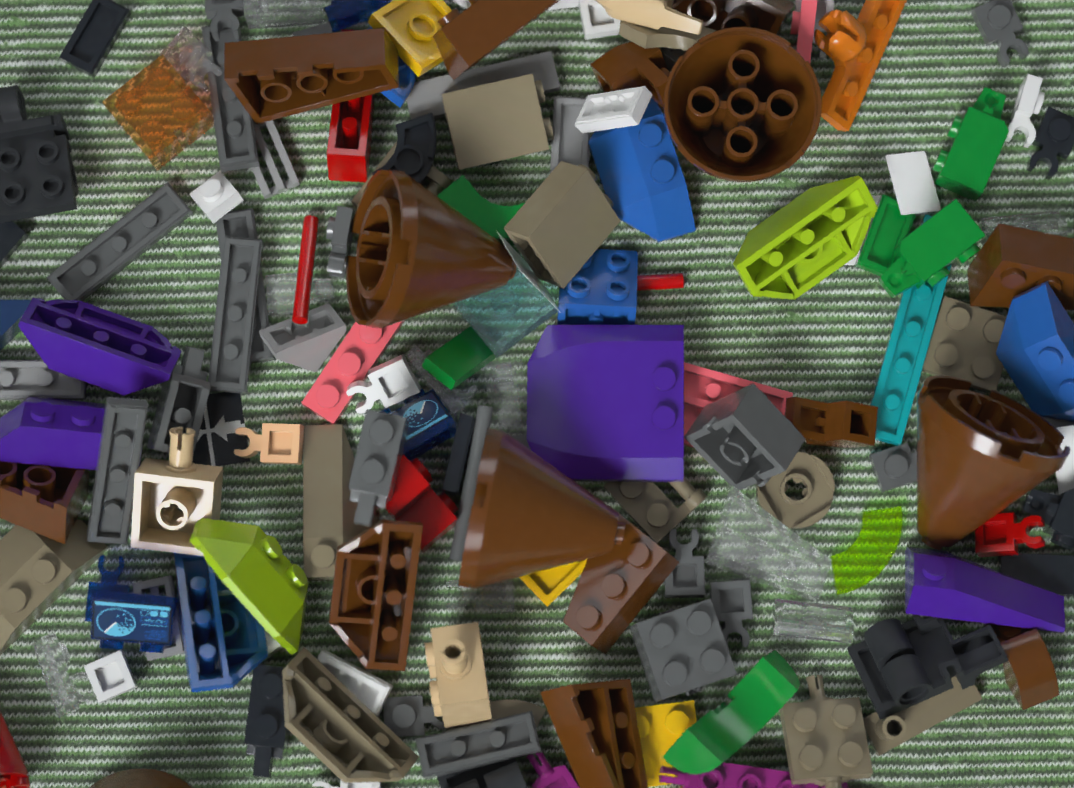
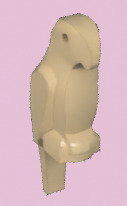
M595 0L606 10L610 17L631 24L653 29L665 27L700 35L704 21L672 9L673 0Z

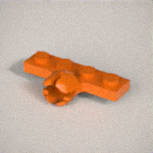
M865 0L857 19L847 10L843 12L832 10L819 20V26L828 34L825 36L820 30L815 29V44L833 60L835 65L832 77L822 97L821 117L835 129L849 132L907 0Z

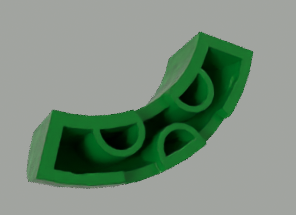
M776 650L763 656L729 692L727 697L731 702L729 704L725 701L722 702L714 710L711 709L696 723L687 728L663 755V758L681 772L695 775L711 772L744 746L797 692L800 687L798 676Z

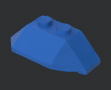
M650 99L639 125L595 131L588 144L604 193L612 200V208L621 221L649 235L650 238L659 243L696 231L687 184L668 132L664 115L654 99Z
M1046 281L1013 297L996 355L1032 411L1042 417L1074 422V323Z
M174 553L179 615L187 678L191 693L233 688L268 657L264 627L223 583L206 562L204 556Z

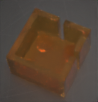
M163 54L102 101L111 117L156 171L183 151L179 140L174 135L178 130L181 131L187 143L191 145L214 126V119L210 110L190 86L187 87L184 79Z

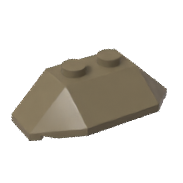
M76 520L65 544L18 525H15L0 540V655L109 548L105 543L87 542L88 526L82 520Z
M305 647L282 670L285 727L344 783L399 782L418 760L419 756Z

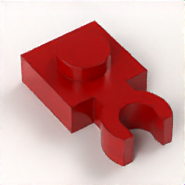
M1014 512L997 514L975 530V553L979 558L1018 555V544L1025 543L1028 547L1035 549L1044 547L1045 540L1042 536L1030 537L1029 534L1034 527L1045 526V521L1040 516L1031 515L1018 523Z

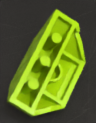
M859 175L809 188L747 233L733 265L752 296L795 300L857 256L867 234L871 217L874 218L878 207L865 182Z
M208 518L198 520L193 529L190 542L198 551L202 552L206 562L273 639L282 647H285L291 655L298 652L303 634L309 586L306 574L297 564H292L282 553V548L278 541L271 535L267 536L259 526Z

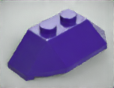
M32 298L18 325L49 369L121 395H127L168 381L182 352L176 346H172L168 339L154 327L80 300L55 299L45 301L42 298Z
M29 396L0 417V461L96 470L106 404Z

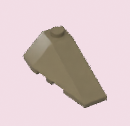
M342 424L304 426L303 558L304 573L308 581L333 580L337 547L369 528L368 526L354 523L358 502L349 500L351 491L348 489L355 457ZM376 514L372 526L378 522Z

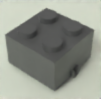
M754 383L706 405L684 436L736 492L753 484L762 487L772 476L786 471L805 441V437L794 427L791 421L773 405Z
M711 598L677 610L670 609L658 613L659 616L638 622L629 627L655 702L682 693L688 696L702 691L700 688L702 686L737 675Z

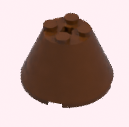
M750 27L726 28L700 38L674 64L666 83L663 101L668 132L682 155L701 171L719 179L734 182H753L767 179L780 174L796 163L809 148L816 135L822 110L820 86L809 62H806L791 47V43L784 38L766 30Z

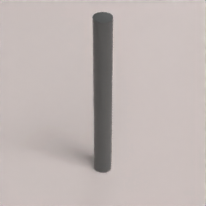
M478 405L457 514L458 521L455 525L449 557L452 560L462 561L486 432L490 428L493 407Z

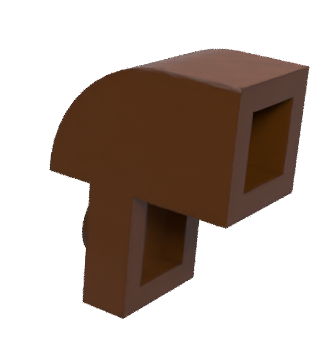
M628 42L612 48L590 64L599 87L604 93L645 86L653 94L651 98L664 109V92L670 72L658 47L645 49L633 42Z
M800 397L786 398L785 417L805 437L806 444L839 448L875 446L878 407L846 400L825 403Z
M996 624L985 625H991L1007 655L1008 661L1003 663L1005 681L1023 710L1059 696L1057 676L1053 662L1036 628L1032 630Z

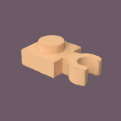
M262 423V434H258L256 431L246 427L235 429V434L248 436L250 439V444L246 449H234L235 455L242 458H251L258 452H261V463L302 465L303 425Z

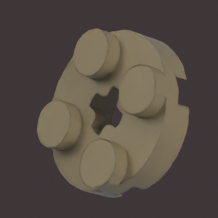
M797 452L787 470L772 476L764 486L759 487L756 484V498L761 511L771 522L778 524L783 529H803L816 524L828 513L835 491L834 478L828 466L820 458L805 452ZM793 480L795 484L802 482L805 485V489L801 492L803 499L797 500L794 496L787 497L785 491L788 489L787 481Z

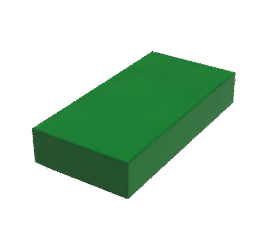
M882 194L878 200V209L874 218L871 219L855 263V267L878 276H882L895 262V248L900 245V241L909 235L916 214L901 215L897 199Z
M470 326L428 355L423 362L422 368L447 388L453 390L494 360L500 349Z

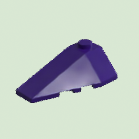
M906 547L905 614L1029 629L1036 628L1037 630L1064 633L1066 628L1064 596L946 551Z

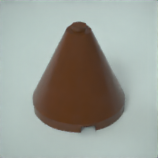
M381 169L367 183L358 203L351 228V233L359 234L356 257L347 256L346 267L349 307L353 318L358 324L372 328H383L503 287L515 276L517 266L504 244L406 173L397 170L388 171Z
M943 375L926 378L917 395V531L922 536L921 540L923 543L938 550H941L943 547H952L1063 467L1070 453L1069 446H1065L1063 451L1060 448L1064 436L1052 424L1028 407L995 390H991L989 396L969 391L972 384L971 381Z
M487 429L466 534L459 586L475 589L609 554L612 553L614 545H622L625 522L618 521L619 513L505 431Z

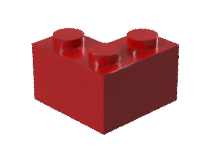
M402 455L391 501H387L385 510L395 521L422 522L420 550L424 553L456 525L458 518L454 513L459 509L445 492L438 496L432 490L429 484L433 481L432 475L417 458L410 462L405 455Z

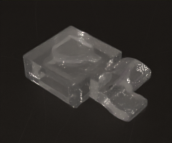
M297 272L265 275L268 314L270 316L293 314ZM331 279L312 281L310 301L334 298V286Z

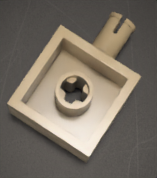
M183 427L171 428L169 460L145 458L136 470L131 548L204 556L190 542V538L196 522L201 518L220 520L223 467L195 464L193 462L194 429L187 427L186 433H183Z
M479 622L430 628L432 642L424 644L430 679L437 678V680L429 681L435 717H443L445 729L491 721L492 715Z

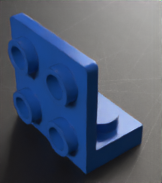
M597 249L564 289L559 287L557 325H635L638 253L627 250Z

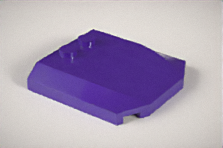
M547 325L527 363L526 440L531 451L573 481L684 482V325Z

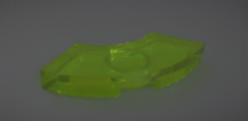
M901 506L862 512L861 528L855 542L845 551L829 557L836 596L849 593L866 585L876 578L889 563L901 537Z

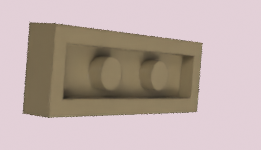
M954 676L951 678L954 688L881 720L876 711L864 717L866 736L877 756L884 754L982 700L983 698L975 684L962 690L959 681Z

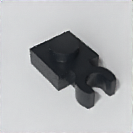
M1051 107L1046 109L1036 131L1035 140L1032 145L1041 149L1029 159L1027 171L1031 172L1038 161H1043L1048 165L1045 179L1050 180L1055 175L1059 167L1056 156L1067 159L1074 146V117Z

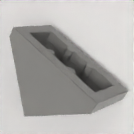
M330 303L310 310L306 324H296L292 321V318L259 330V333L276 359L316 373L347 330L345 323Z

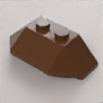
M381 520L337 547L329 624L366 669L405 671L423 527L422 522Z

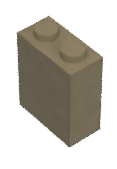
M533 73L441 94L458 170L549 150L548 141L554 140L549 117L542 118L539 105L546 102L541 80L534 81Z
M561 161L503 228L537 278L563 289L620 223V219L612 208V200L600 190L595 182L597 180L596 175L585 165L579 164L576 166Z

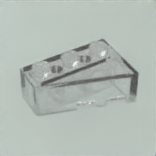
M733 485L727 490L704 559V564L749 578L750 580L811 601H816L820 598L832 562L831 559Z

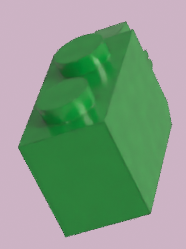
M985 87L973 107L969 106L962 117L958 115L954 117L947 133L948 137L953 138L948 151L940 150L932 170L938 172L934 182L935 185L975 202L979 199L1009 132L1005 121L1000 120L1006 98L1004 94Z
M955 199L900 241V245L895 248V262L878 281L892 298L914 286L919 289L927 282L931 287H934L950 274V271L947 269L948 266L957 259L964 264L981 250L977 244L984 238L985 234L958 200Z

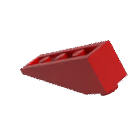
M342 29L341 32H345V31H356V30H344V29ZM375 94L332 105L326 153L329 180L366 182L368 180Z

